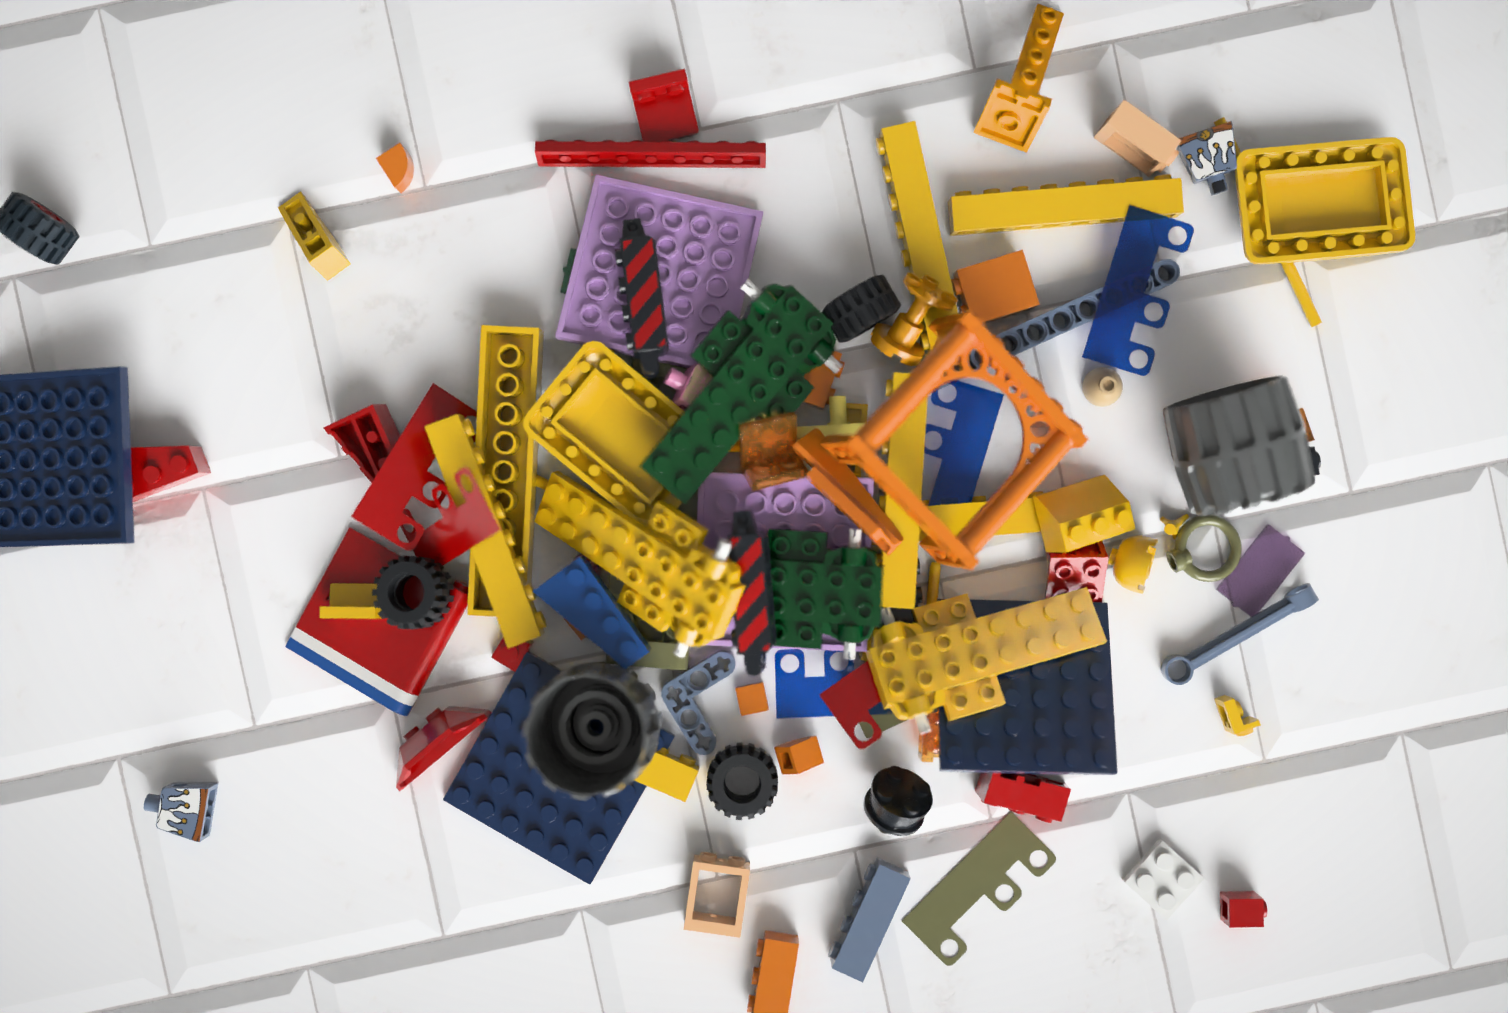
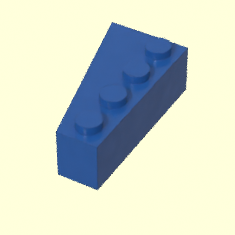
M584 555L574 560L532 591L624 669H627L652 649Z

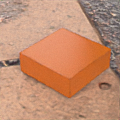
M763 681L735 687L741 716L769 711Z

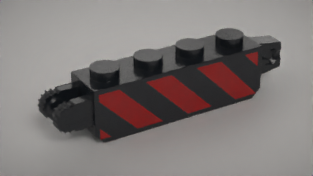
M640 218L623 220V236L619 239L621 249H615L617 267L623 266L624 277H618L620 295L626 294L628 304L622 305L624 323L630 322L631 333H625L627 351L633 350L634 359L641 360L643 376L648 378V380H652L658 377L660 371L658 357L664 356L669 350L656 243L649 235L645 236Z
M740 510L733 512L732 534L727 536L728 542L732 543L727 557L740 567L739 582L745 585L737 603V609L732 615L734 617L735 629L731 631L732 646L737 648V655L744 656V666H746L745 669L748 675L755 677L765 670L764 668H766L765 665L767 664L765 663L766 653L777 643L769 536L757 529L753 510Z

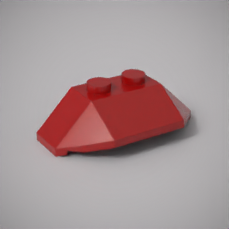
M448 706L443 711L439 707L425 718L428 723L423 728L419 729L418 726H415L403 736L406 742L399 747L397 790L399 792L491 716L492 712L489 709Z

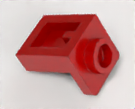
M503 637L491 658L515 672L534 641L529 640L508 648Z

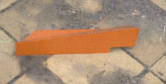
M814 428L793 445V451L812 468L806 474V479L889 556L903 542L904 537L848 465L839 464L820 444L825 436L820 429Z

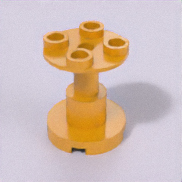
M908 272L903 279V283L916 296L907 313H899L892 326L877 323L870 334L872 335L870 340L875 347L890 358H892L893 354L902 357L900 363L908 366H917L925 354L923 347L917 342L924 329V325L921 323L931 305L941 310L952 311L958 299L951 293L937 287L939 283L934 278L924 275L921 279Z

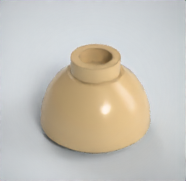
M1095 368L1084 378V396L1095 406H1109L1115 403L1122 394V379L1111 368Z

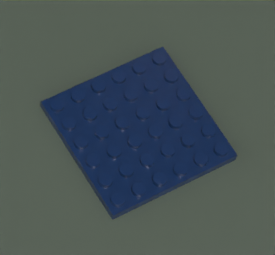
M118 366L0 375V547L134 543L128 367Z
M970 599L976 618L1036 602ZM1093 602L1107 640L1105 644L996 675L1006 702L1003 706L948 721L944 707H938L939 772L1117 775L1108 603Z
M528 651L461 766L443 801L591 885L647 786L633 780L626 787L609 796L596 794L585 800L572 798V794L559 789L552 790L543 783L544 778L535 767H530L526 758L528 749L526 737L522 735L523 722L530 715L533 707L531 701L538 691L563 670ZM592 719L590 723L591 729L595 733H603V723L598 719ZM661 727L658 739L659 745L656 751H659L662 747L668 750L676 735Z

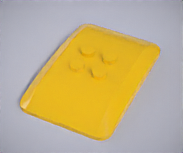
M1396 137L1254 148L1244 150L1236 157L1237 169H1235L1243 252L1247 260L1253 264L1314 261L1395 253L1409 249L1415 242L1416 235L1406 149L1402 141Z
M599 341L587 342L527 412L523 420L524 430L612 505L645 527H647L656 502L663 500L676 509L682 504L638 465L682 414L683 410Z

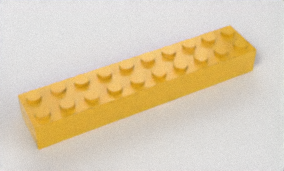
M481 325L475 447L479 446L485 458V462L482 463L485 474L489 473L494 481L495 490L492 493L495 501H500L504 508L506 517L502 519L506 529L510 528L515 537L516 545L513 548L516 556H521L524 561L526 572L523 575L526 583L532 584L539 443L524 430L523 420L527 412L541 397L544 331L540 328ZM470 549L467 615L496 617Z

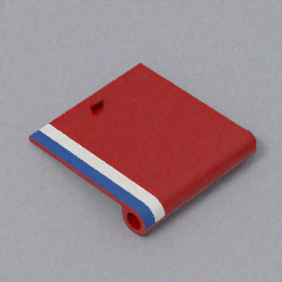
M349 527L285 647L389 710L403 716H408L468 606L469 585L455 580L453 583L454 589L450 590V595L454 596V600L447 604V606L451 607L450 611L442 613L444 619L440 622H433L434 626L428 628L400 629L397 626H391L386 623L388 618H320V606H330V585L332 583L375 584L373 583L375 577H381L382 575L379 572L382 566L389 567L387 562L400 557L399 554ZM415 575L406 582L403 590L404 600L413 610L420 605L424 597L423 584Z

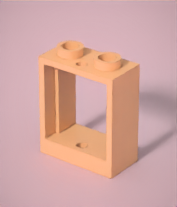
M1123 100L1108 116L1094 136L1096 140L1148 177L1156 171L1161 173L1166 166H1169L1179 154L1176 148L1182 141L1126 100Z
M701 852L700 855H694L683 930L740 938L750 874V862H745L744 858L738 856H729L728 859L717 858L716 854L710 852ZM699 870L741 876L736 917L693 911Z

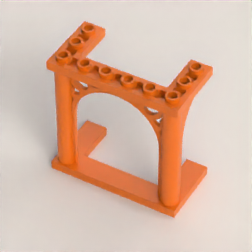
M970 311L936 318L928 326L937 336L932 349L855 434L827 435L820 442L839 464H859L928 535L924 537L919 545L938 564L973 570L980 561L975 555L1071 448H1082L1089 440L1082 432V426L1063 412L1062 404L1045 393L1043 384L1024 370L1023 362L1016 356L1010 355L1004 348V342L984 327L985 323L979 315ZM972 349H976L981 356V364L976 371H973L968 364V355ZM959 363L961 370L957 372L952 369V366ZM988 365H990L992 370L996 371L993 376L987 372ZM967 377L991 383L1010 399L1020 419L1022 447L1018 462L1011 475L964 528L954 536L875 453L934 389L950 380ZM1009 387L1014 390L1013 394L1009 392ZM1027 406H1029V410L1033 411L1036 415L1030 417L1026 413ZM1030 444H1039L1040 448L1035 447L1034 452L1032 453L1030 450Z

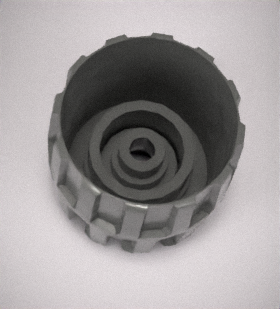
M1279 375L1228 386L1178 401L1163 409L1175 471L1192 514L1197 516H1207L1215 513L1214 515L1228 514L1240 506L1242 510L1259 507L1262 501L1275 503L1287 499L1291 495L1300 494L1315 484L1316 479L1304 422L1290 382L1286 376Z
M604 661L582 663L560 672L535 695L531 701L533 707L530 715L523 722L522 735L526 737L528 749L526 758L530 767L536 768L544 778L543 783L552 790H562L572 794V798L586 800L596 794L609 796L626 787L644 772L652 761L659 745V733L663 723L662 711H657L654 703L656 695L650 684H643L637 679L638 675L633 669H624L621 665H611ZM592 719H598L603 723V733H595L591 729L590 723Z

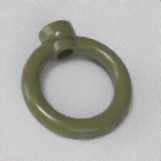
M1213 514L1195 516L1180 528L1175 540V549L1168 551L1166 557L1169 566L1175 573L1183 570L1187 575L1198 581L1215 582L1224 579L1235 570L1241 558L1242 545L1238 532L1226 519ZM1205 525L1215 526L1223 531L1230 545L1227 561L1220 568L1212 571L1201 570L1192 564V556L1186 548L1190 534L1198 527Z

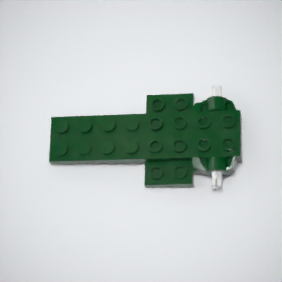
M747 279L740 289L746 292L752 300L747 306L743 317L739 320L732 312L726 311L689 355L710 373L712 377L638 465L683 504L689 501L757 417L762 419L775 432L780 431L815 388L804 378L805 374L823 364L836 374L839 371L838 368L843 366L842 363L832 356L836 343V338L831 329L833 323L792 285L783 287L773 283L764 286L760 290Z
M768 529L777 643L774 646L822 649L823 634L838 639L840 642H844V659H856V643L870 639L875 626L880 627L882 624L885 565L879 564L876 551L861 546L862 529H856V535L855 529H849V545L837 549L827 548L828 532Z

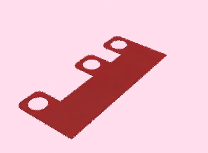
M433 383L351 517L404 550L412 551L422 537L424 527L403 514L404 508L412 496L430 508H438L434 500H428L424 496L423 487L428 482H436L438 485L442 483L447 487L445 481L427 471L436 456L424 426L457 414L463 415L464 418L468 416L477 418V411ZM476 433L475 435L471 436L473 442L476 441ZM441 491V495L438 498L440 505L446 496L443 491ZM410 524L415 528L416 536L413 541L405 543L398 538L397 531L401 525Z
M463 467L454 475L455 481L466 500L458 508L444 484L441 483L432 489V497L443 518L424 530L418 544L413 549L415 556L431 558L435 560L434 563L445 565L501 530L470 469L467 467ZM462 474L469 476L472 481L473 491L470 493L462 487L460 480ZM438 491H443L449 499L448 508H443L437 498ZM405 508L402 513L414 520L411 512ZM401 525L400 527L408 542L413 541L416 536L415 528L413 527V532H408Z
M866 661L819 694L858 749L867 748L882 736V730L868 712L869 709L881 702L874 683L869 662ZM860 722H867L873 728V736L867 741H861L855 736L854 729Z

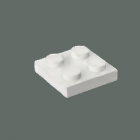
M1159 838L1122 881L1164 919L1168 920L1205 878Z

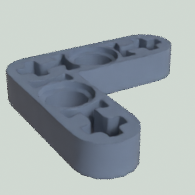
M726 650L715 652L664 684L661 691L665 705L691 748L699 755H708L714 751L717 738L693 697L733 673L736 661L734 656ZM721 656L723 659L729 658L731 661L728 663L729 669L726 671L723 668L714 671L717 677L712 679L709 669L704 665L710 663V668L718 664V657ZM700 670L706 674L707 681L704 685L696 686L691 682L690 676L694 671ZM669 687L680 688L682 691L679 693V698L682 702L688 699L690 703L681 706L678 711H675L674 707L678 706V702L674 697L668 698ZM687 709L693 710L697 714V721L692 725L684 724L681 720L682 712ZM702 723L704 727L700 728V732L704 738L708 736L711 738L708 743L709 747L705 748L703 745L698 747L699 737L697 733L694 732L690 735L688 731L695 730Z

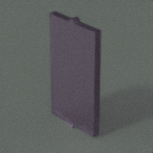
M1267 524L1241 556L1235 570L1223 579L1216 590L1231 601L1232 607H1238L1248 616L1252 617L1260 612L1305 555V552L1293 544L1289 536H1283L1271 525Z

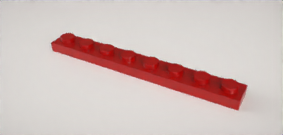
M552 139L535 141V155L538 167L766 168V143H758L756 141H747L745 143H730L728 141L700 142L696 140L689 142H671L668 140L660 142H643L641 140H633L631 142H615L613 140L587 142L584 140L556 141Z

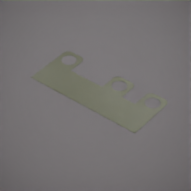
M1010 812L902 922L945 965L952 966L965 954L967 946L950 928L984 894L1001 911L1009 910L1021 898L1022 891L1005 873L1019 860L1034 876L1041 877L1055 864L1056 856ZM1037 850L1045 852L1048 857L1047 864L1039 869L1034 868L1030 863L1031 854ZM1000 885H1009L1013 889L1014 895L1009 902L1003 903L996 898L995 892ZM949 939L954 940L959 947L958 953L951 958L945 957L940 950L941 944Z

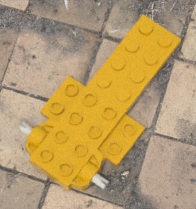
M554 471L551 473L534 522L623 581L624 585L617 603L660 632L667 630L670 626L674 632V638L678 641L673 653L679 657H685L689 646H703L710 641L724 636L745 585L739 582L740 567L727 557L732 546L731 542H728L726 539H720L716 550L706 547L703 543L709 529L663 500L656 502L647 527H645L562 472Z
M1087 587L976 618L969 596L966 593L912 609L911 612L915 621L912 624L902 623L901 621L895 622L891 608H883L882 621L884 626L880 627L872 636L871 648L866 652V656L883 708H890L898 719L915 718L919 734H924L932 731L926 714L931 713L934 708L943 706L948 721L1003 706L1006 702L996 675L1105 644L1107 640Z

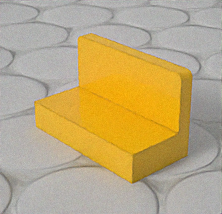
M332 583L330 585V606H320V618L380 619L381 617L378 613L381 609L375 608L373 604L374 601H377V596H372V589H377V584Z

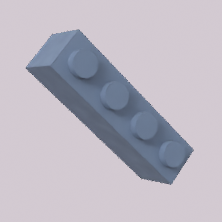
M878 857L874 865L870 863L864 875V880L867 881L863 889H858L852 901V905L855 907L851 915H846L840 927V931L843 933L838 942H833L828 953V957L831 958L832 969L862 983L911 880L908 871Z

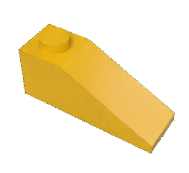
M301 191L278 207L308 262L327 281L351 264L338 242Z

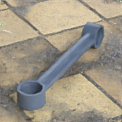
M1310 583L1300 585L1287 592L1280 601L1185 656L1170 655L1166 657L1161 664V673L1172 684L1184 685L1191 680L1194 670L1288 615L1311 607L1318 602L1319 598ZM1175 660H1181L1186 664V673L1180 679H1172L1168 674V667Z

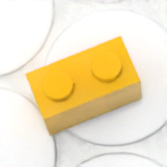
M662 747L659 751L655 752L652 761L634 781L686 802L700 766L695 765L696 760L685 754H681L680 757L674 756L669 753L670 748L667 750Z

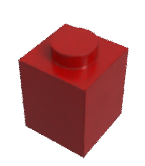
M1255 891L1220 892V918L1229 928L1264 927V918L1267 917L1268 913L1264 898Z

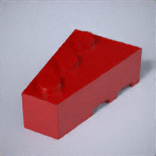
M372 404L323 427L342 446L341 449L345 454L350 455L360 466V471L371 483L400 437L386 404Z
M200 446L131 448L133 502L211 473L203 449Z
M980 773L975 792L980 797L981 802L1007 808L1021 815L1025 813L1035 815L1036 819L1047 823H1052V820L1062 822L1072 790L1063 782L1036 774Z

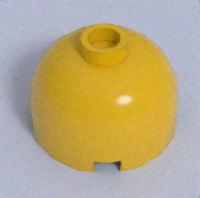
M1135 535L1124 539L1118 549L1112 548L1108 564L1113 565V576L1116 582L1130 591L1144 593L1146 587L1144 584L1146 579L1149 578L1156 548L1151 546L1155 547L1158 539Z

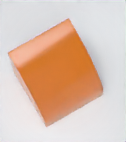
M398 143L378 156L376 160L394 188L402 193L408 188L413 179L414 164L407 149L401 143Z
M817 736L799 738L774 747L782 774H800L824 763Z

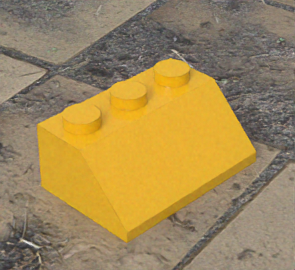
M1099 475L1033 496L1046 552H1069L1136 529L1129 500L1106 475Z

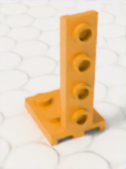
M1037 3L1011 82L1009 83L997 78L973 133L1027 153L1052 102L1051 98L1040 95L1039 91L1064 13Z

